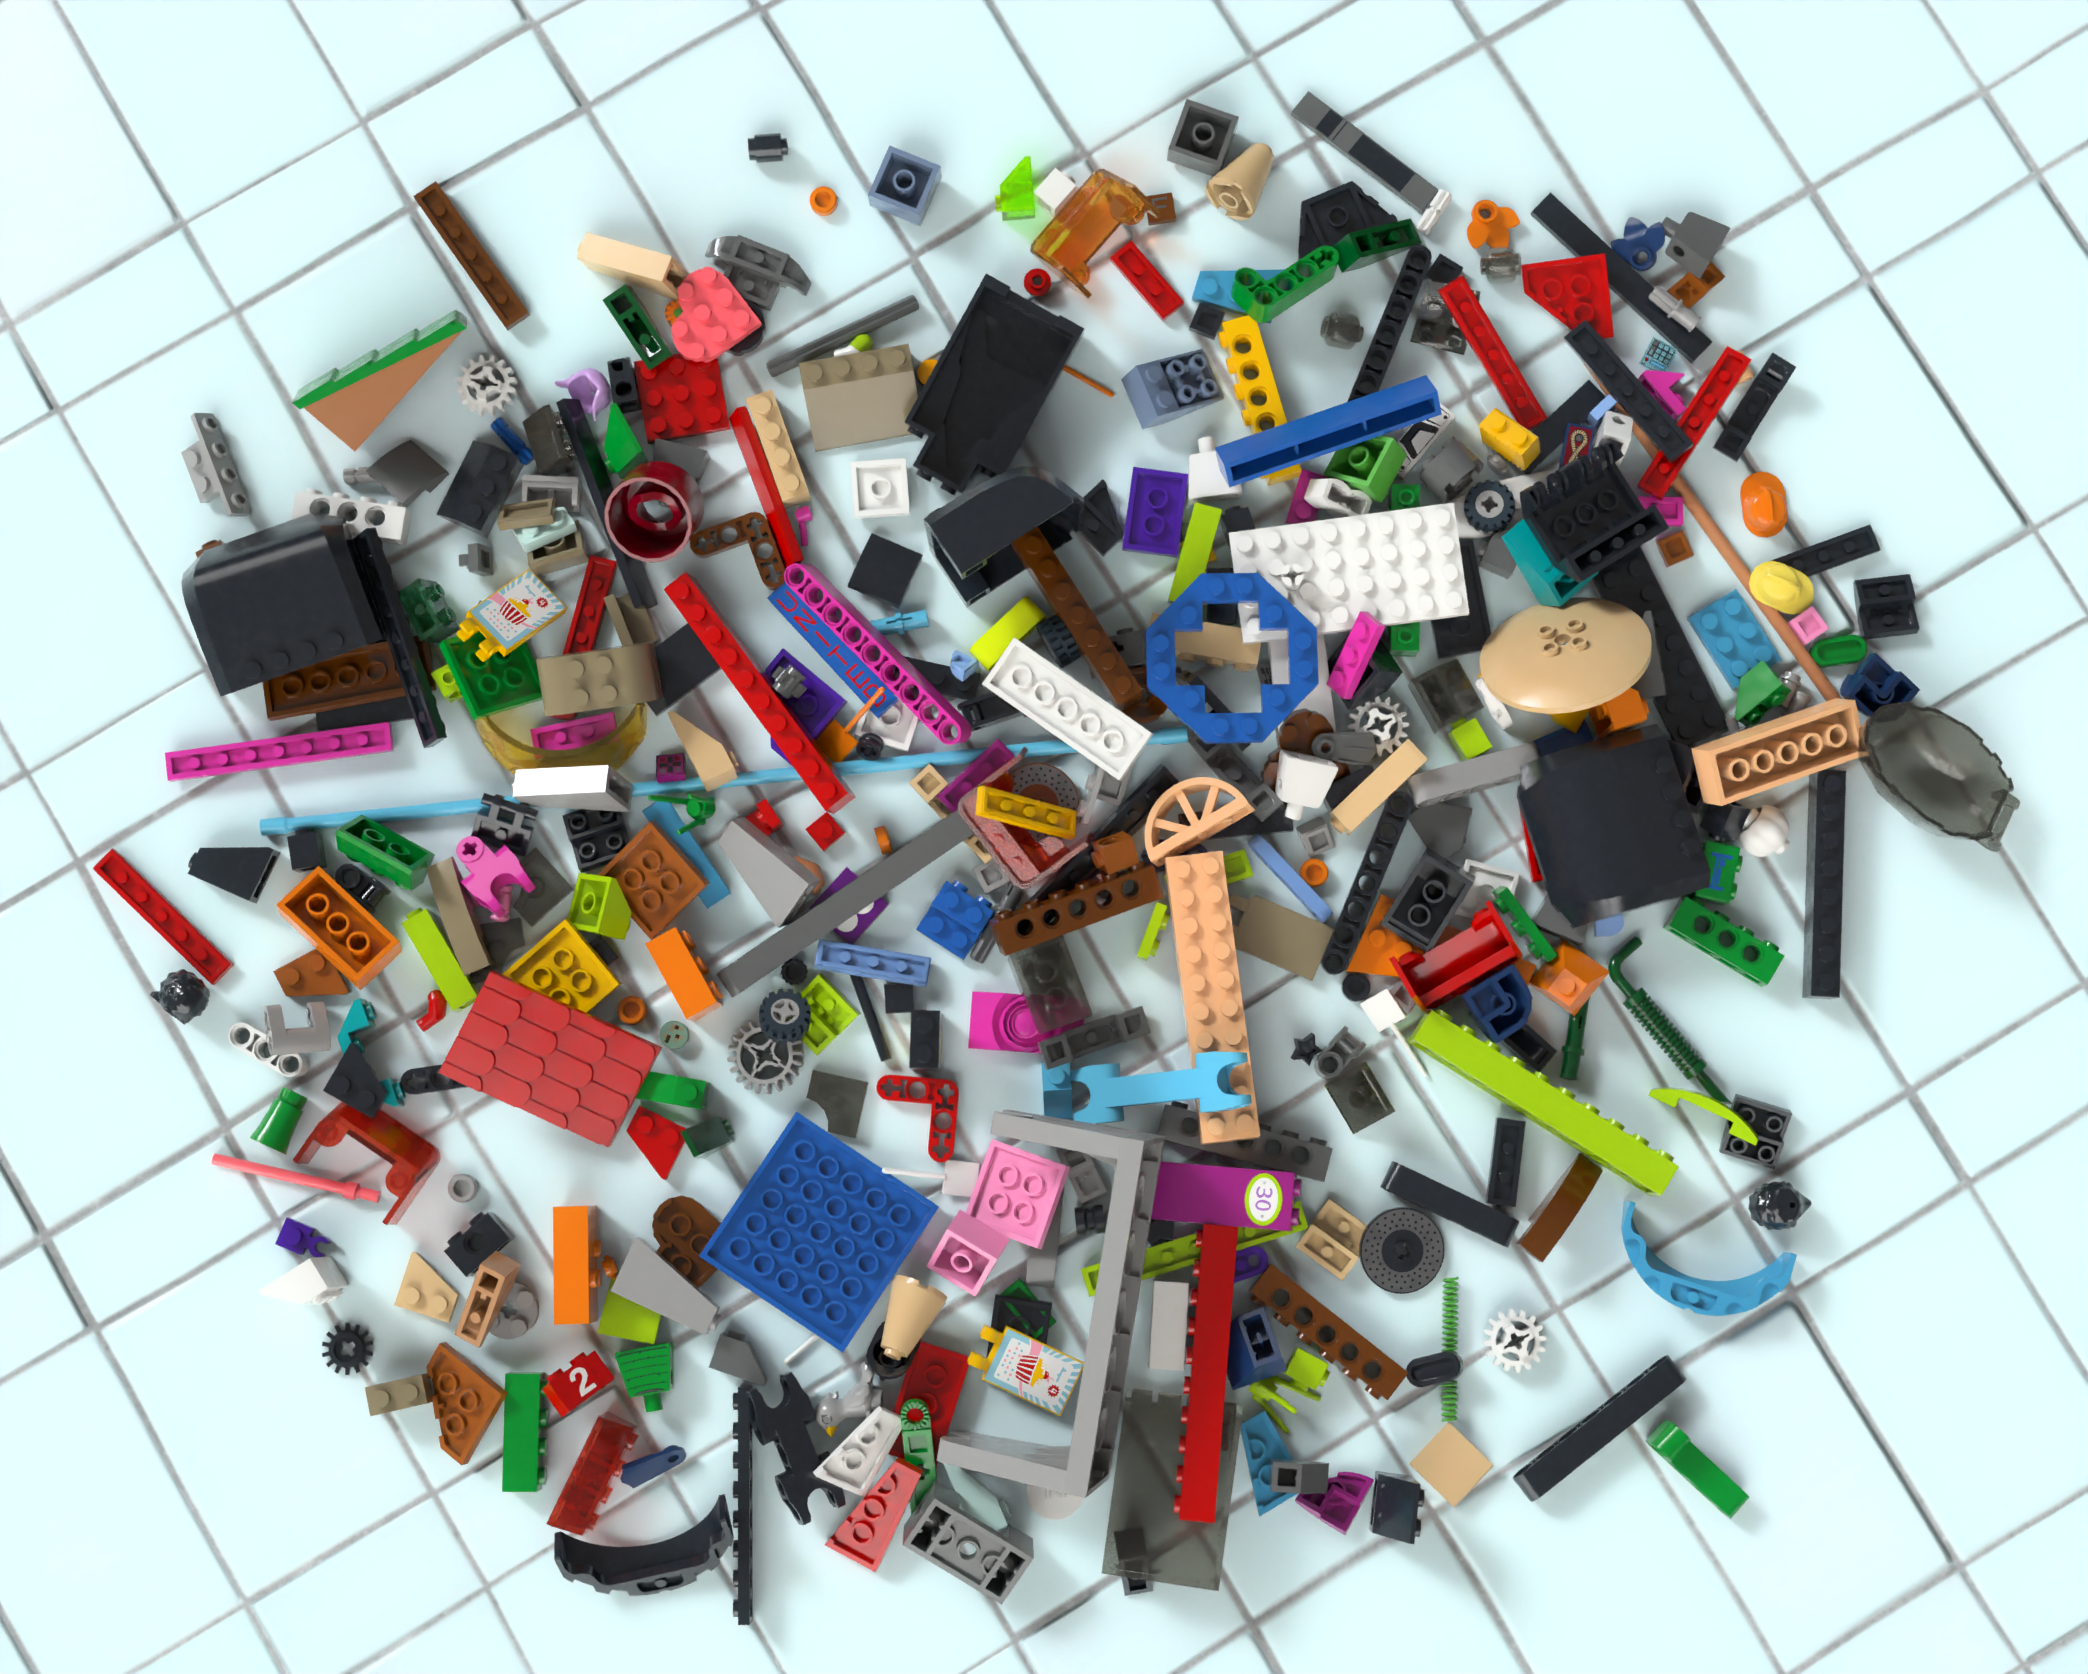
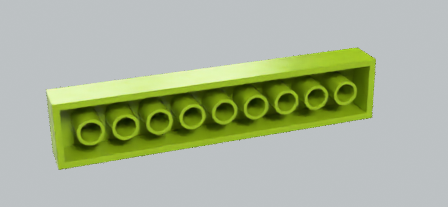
M1438 1009L1437 1011L1430 1010L1424 1013L1407 1040L1408 1043L1649 1196H1661L1679 1168L1678 1165L1673 1163V1156L1661 1149L1658 1151L1652 1150L1648 1147L1650 1142L1635 1133L1634 1135L1627 1134L1623 1131L1625 1126L1612 1118L1608 1120L1598 1115L1600 1110L1587 1102L1584 1104L1578 1103L1574 1100L1575 1094L1563 1087L1555 1088L1549 1084L1551 1079L1538 1071L1535 1073L1529 1072L1525 1069L1526 1064L1515 1056L1506 1057L1500 1053L1502 1049L1489 1040L1486 1042L1480 1041L1475 1037L1477 1033L1463 1024L1462 1026L1455 1025L1451 1022L1452 1017L1446 1012Z

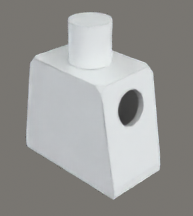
M1606 411L1595 436L1592 449L1597 446L1599 447L1600 444L1608 439H1612L1616 442L1623 455H1625L1631 441L1633 419L1618 411ZM1623 457L1619 459L1617 462H1615L1618 468L1620 467Z
M1209 436L1198 439L1199 453L1189 455L1188 505H1193L1195 502L1207 503L1240 498L1242 493L1241 484L1229 488L1220 472L1215 452L1214 437Z
M1280 750L1275 793L1281 801L1287 802L1284 813L1286 817L1300 820L1304 806L1316 809L1321 806L1338 771V767L1333 761L1288 750Z

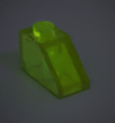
M1025 156L999 185L1000 195H995L996 212L1002 213V221L1035 218L1030 156Z

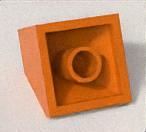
M1563 939L1554 950L1557 956L1549 962H1544L1530 980L1529 985L1575 1016L1608 975L1609 971Z

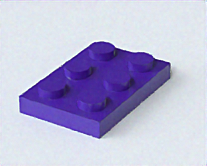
M1133 467L1122 551L1177 558L1188 474Z

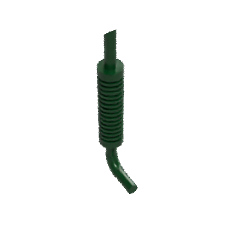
M1634 936L1613 954L1608 965L1611 980L1627 997L1622 1004L1627 1010L1631 1009V1014L1635 1013L1633 1017L1635 1019L1639 1018L1637 1021L1639 1023L1642 1022V1027L1646 1026L1645 1031H1650L1649 1035H1653L1652 1039L1658 1040L1656 1044H1661L1660 1048L1665 1049L1663 1051L1665 1054L1669 1053L1667 1056L1668 1058L1672 1057V1062L1676 1061L1675 1066H1680L1679 1071L1683 1070L1682 1074L1687 1080L1695 1077L1712 1098L1724 1104H1732L1703 1070L1707 1066V1062L1702 1057L1699 1058V1053L1695 1054L1696 1049H1691L1693 1047L1691 1044L1687 1045L1689 1041H1684L1685 1037L1684 1035L1680 1036V1031L1676 1032L1678 1028L1672 1027L1674 1024L1672 1022L1669 1023V1018L1665 1019L1666 1014H1661L1663 1011L1661 1009L1658 1010V1005L1654 1006L1655 1001H1650V996L1646 997L1648 993L1643 987L1636 991L1623 976L1621 964L1642 945V941Z

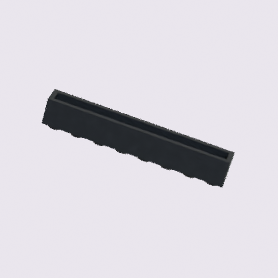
M1822 770L1809 775L1802 998L1829 1000L1840 998L1846 771Z

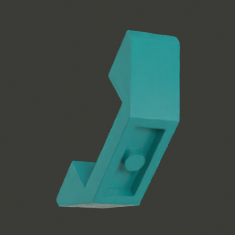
M359 998L354 1000L337 1036L343 1055L351 1042L358 1045L361 1054L365 1053L361 1039L359 1037L356 1038L355 1034L376 1026L373 1020L377 1018L372 1003H367L365 999ZM392 1078L380 1081L389 1092L384 1103L398 1108L405 1106L403 1099L406 1098V1094L400 1082L397 1083Z

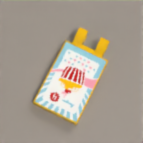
M528 569L467 611V619L460 623L459 626L462 629L457 631L456 635L465 642L478 631L483 634L486 639L479 644L481 649L476 652V656L482 662H485L497 651L505 657L564 615L567 607Z
M984 1324L979 1335L981 1338L994 1343L987 1358L971 1351L967 1359L968 1364L984 1370L981 1377L982 1380L1061 1416L1081 1374L1084 1362L1007 1325L1003 1333Z

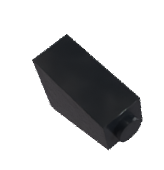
M269 847L199 848L198 853L195 852L190 858L188 874L257 904L281 852Z

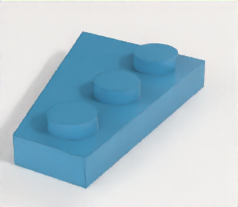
M1285 269L1255 271L1268 281ZM1237 270L1200 271L1192 295L1193 301L1243 316L1248 315L1231 297L1232 285Z
M1265 1410L1239 1424L1259 1517L1297 1494L1273 1492L1269 1489L1271 1458L1293 1460Z

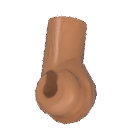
M796 855L795 859L820 879L812 893L817 894L821 892L825 884V878L820 866Z

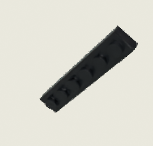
M1584 320L1564 336V341L1671 464L1693 447V442L1587 320Z

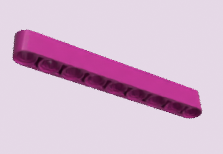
M795 563L786 568L784 573L786 584L941 742L953 745L969 740L972 732L969 722L815 566L807 563ZM800 570L804 572V580L802 583L800 582L798 577ZM819 589H821L823 592V599L821 602L819 601L817 596ZM838 608L842 611V619L840 621L836 616ZM857 627L861 630L860 640L855 635ZM876 647H878L881 652L879 660H877L874 655ZM895 666L900 670L898 679L895 678L893 673ZM914 686H917L919 689V697L917 699L913 696L912 692ZM934 705L937 706L939 711L937 718H934L932 715V707ZM953 725L958 728L957 738H954L951 733Z

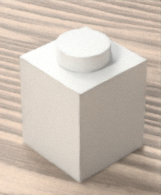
M1055 168L1034 191V202L1053 218H1056L1076 195V182L1069 173L1065 171L1061 173Z

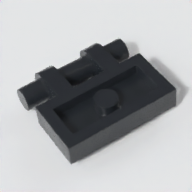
M484 793L481 804L490 806V812L480 810L477 813L471 836L478 837L484 844L499 849L505 845L512 853L525 856L534 828L523 823L525 818L536 821L539 811L529 808V804L520 802L517 804L505 800V796L499 794L493 796ZM500 811L514 814V821L500 817Z

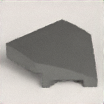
M1440 802L1419 808L1409 815L1408 820L1426 848L1428 847L1447 859L1461 850L1466 843V835L1473 808Z

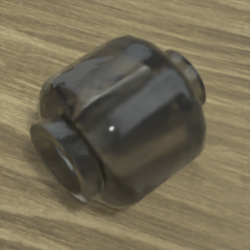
M1333 311L1329 316H1325L1320 329V335L1324 338L1327 346L1344 350L1352 349L1356 342L1359 343L1362 340L1364 328L1360 326V320L1357 315L1341 311Z

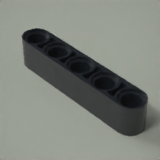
M1394 1161L1391 1162L1380 1186L1390 1193L1507 1248L1520 1221Z

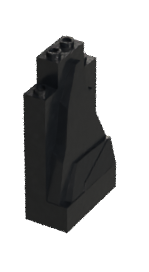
M986 273L905 420V424L909 426L908 432L921 439L924 435L928 436L913 464V467L918 469L916 475L929 482L932 478L942 482L940 488L955 496L957 491L963 494L978 465L983 467L981 472L990 478L1007 472L1050 392L1054 389L1083 337L1084 328L1061 315L1058 317L1013 292L1010 286Z

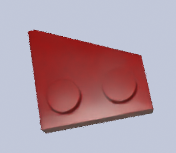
M639 1105L626 1131L662 1179L667 1180L685 1144V1140L680 1132L687 1128Z

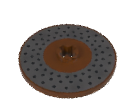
M1030 763L1016 768L1005 777L998 790L1031 799L1040 800L1042 798L1046 803L1075 811L1078 810L1080 804L1078 792L1072 780L1062 770L1044 763ZM998 821L1003 831L1011 839L1028 847H1046L1063 839Z

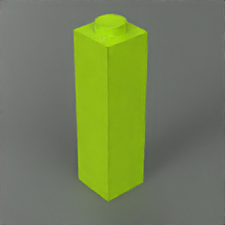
M1195 502L1170 590L1169 603H1173L1201 573H1205L1222 509Z
M422 908L412 911L406 916L408 920L401 924L452 1011L460 1012L475 1002L479 990L469 974L464 976L452 945L433 912L428 909L422 910Z

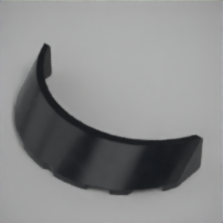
M725 1494L719 1495L713 1509L696 1526L676 1537L653 1544L632 1547L603 1546L578 1540L561 1531L554 1534L555 1563L563 1578L572 1583L574 1580L591 1585L596 1592L610 1594L612 1590L627 1591L629 1596L658 1594L665 1590L671 1591L697 1581V1575L707 1569L710 1571L715 1569L720 1564V1558L727 1548L732 1546L734 1537Z

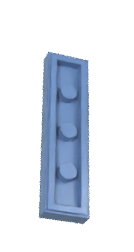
M819 939L814 969L927 987L931 958Z

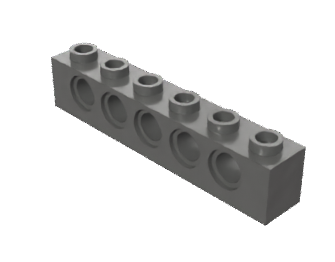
M1177 1101L1172 1102L1171 1105H1164L1157 1135L1165 1136V1141L1282 1172L1297 1173V1176L1320 1182L1325 1181L1333 1149L1326 1147L1327 1141L1310 1137L1309 1142L1298 1139V1133L1283 1130L1282 1135L1271 1132V1126L1259 1123L1260 1137L1252 1139V1144L1247 1149L1241 1148L1237 1141L1201 1145L1197 1112L1187 1110L1188 1104ZM1189 1117L1196 1121L1197 1129L1193 1134H1187L1182 1130L1181 1123L1183 1119ZM1270 1139L1276 1140L1280 1145V1151L1276 1156H1270L1265 1151V1144ZM1297 1147H1303L1308 1154L1307 1160L1302 1164L1297 1163L1293 1159V1151Z

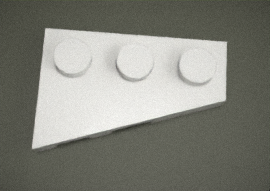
M878 1406L813 1472L814 1475L865 1497L902 1429L901 1415Z

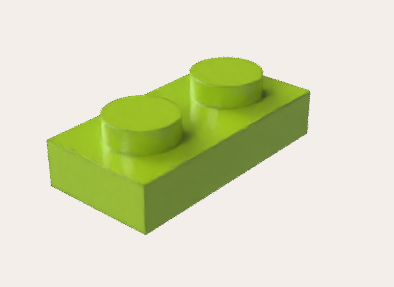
M1156 903L1137 958L1147 961L1149 955L1155 957L1160 941L1155 938L1159 929L1165 930L1170 914L1165 913L1166 905Z

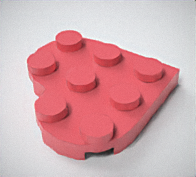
M704 267L690 273L677 289L679 304L683 312L673 323L671 331L673 342L678 352L686 360L708 363L721 356L762 326L761 321L731 282L721 272L714 270L712 267Z

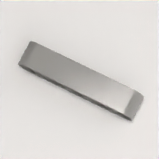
M1526 743L1416 774L1407 779V784L1415 806L1417 808L1426 807L1519 781L1522 774L1520 766L1541 758L1536 743Z

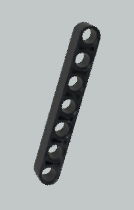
M1416 245L1408 251L1347 402L1379 391L1431 263L1432 255L1427 247ZM1420 257L1423 259L1424 265L1417 266L1413 264L1411 258ZM1405 281L1413 284L1414 289L1407 291L1402 288L1401 283ZM1398 306L1403 309L1404 314L1397 316L1392 313L1391 308ZM1384 331L1391 332L1394 339L1386 341L1381 337L1380 333ZM1379 356L1383 359L1384 364L1382 366H1375L1370 358ZM1369 381L1374 386V389L1372 391H1365L1361 388L1360 383Z
M1394 792L1384 805L1322 956L1321 966L1327 974L1338 975L1346 969L1412 810V798L1406 792ZM1394 798L1405 800L1407 807L1404 812L1399 813L1393 810L1391 803ZM1384 824L1393 825L1396 830L1395 837L1391 839L1383 837L1380 831L1381 826ZM1373 850H1380L1384 853L1385 861L1382 865H1375L1371 862L1370 853ZM1362 876H1370L1374 880V888L1371 891H1364L1360 888L1359 880ZM1359 902L1363 906L1364 911L1361 917L1355 918L1349 914L1348 906L1350 903ZM1341 928L1351 930L1353 939L1349 944H1343L1338 940L1337 933ZM1336 954L1342 959L1340 969L1331 970L1328 968L1326 960L1329 955Z
M1669 1355L1660 1358L1521 1468L1513 1476V1480L1530 1502L1537 1500L1686 1381V1377Z

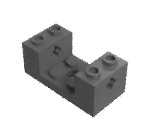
M935 1480L905 1523L902 1545L1002 1605L1034 1559L1033 1538L1008 1524L1002 1534L961 1510L959 1508L960 1494ZM970 1543L977 1550L971 1555H965L960 1551L962 1545Z

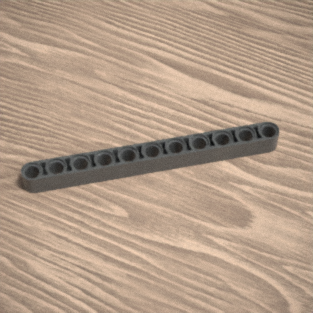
M973 800L967 802L716 974L731 997H735L987 825L988 822L984 817L976 815V805Z

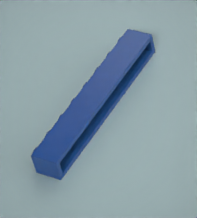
M1427 375L1215 447L1220 472L1230 488L1442 415L1438 391Z

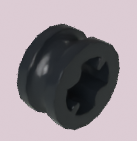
M874 733L862 734L856 746L857 754L865 760H877L884 748L883 739Z

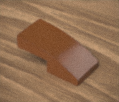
M1710 262L1700 279L1688 272L1667 292L1678 301L1680 299L1683 300L1682 304L1690 309L1720 283L1725 276Z

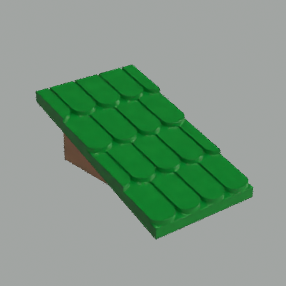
M454 310L420 331L417 328L379 351L376 349L371 350L340 370L335 367L299 389L292 404L298 409L304 408L353 451H356L463 330L467 329V317L461 312Z

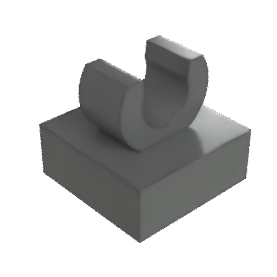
M479 543L468 544V554L459 555V566H467L469 572L483 577L493 575L492 548Z

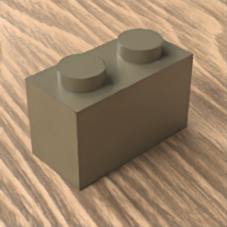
M427 1373L365 1387L370 1416L432 1402L433 1390Z

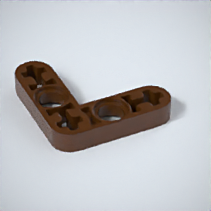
M751 512L698 531L690 539V548L694 555L699 558H709L748 543L765 587L775 591L785 582L784 565L769 524L761 513ZM756 519L758 523L763 522L759 526L762 537L767 534L769 537L760 538L752 543V539H757L755 531L748 529V527L752 525L751 521ZM727 528H733L737 532V537L732 542L722 540V532ZM713 533H716L717 540L721 545L716 547L715 542L709 543L706 551L696 548L701 538H704L706 542L714 540L711 535ZM768 544L773 549L772 555L765 559L760 558L757 555L759 546ZM773 563L775 572L782 574V576L778 577L779 582L774 584L772 580L767 581V578L770 577L769 569L767 566L762 569L761 565Z

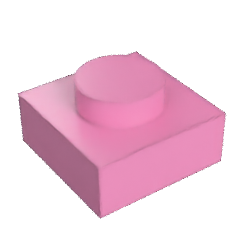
M1813 606L1788 622L1804 646L1829 629Z

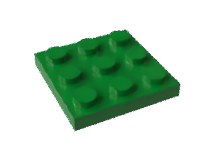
M480 631L465 642L456 636L442 640L439 644L473 721L543 700L537 665L526 642L505 657L497 651L485 662H482L476 656V652L481 649L479 644L486 639Z

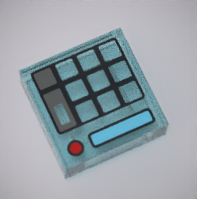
M1653 337L1639 364L1654 371L1667 372L1678 349Z

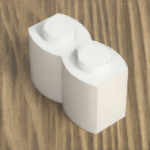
M1334 478L1311 479L1304 496L1311 506L1318 509H1326L1334 518L1368 514L1372 504V500L1367 494L1359 490H1350L1346 483Z

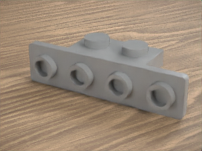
M192 414L190 417L199 441L181 452L200 503H209L218 496H221L228 516L250 515L251 510L247 498L241 487L238 474L235 471L214 414Z
M1133 764L1121 781L1096 765L1094 774L1090 773L1085 784V789L1088 790L1086 800H1081L1078 806L1077 816L1080 817L1079 823L1089 824L1096 799L1118 806L1121 805Z

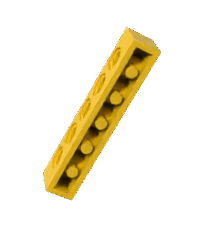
M1249 315L1222 322L1218 339L1221 348H1226L1229 358L1225 359L1229 375L1234 374L1237 384H1234L1233 388L1237 401L1242 400L1244 406L1241 415L1245 427L1250 426L1253 435L1262 432L1259 428L1261 422H1269L1273 427L1287 423L1257 322ZM1238 344H1246L1250 351L1242 354L1235 347ZM1254 370L1258 377L1249 380L1245 378L1243 372ZM1258 395L1263 397L1266 403L1262 406H1256L1252 403L1251 398ZM1299 463L1260 478L1265 479L1267 486L1299 478L1302 470Z

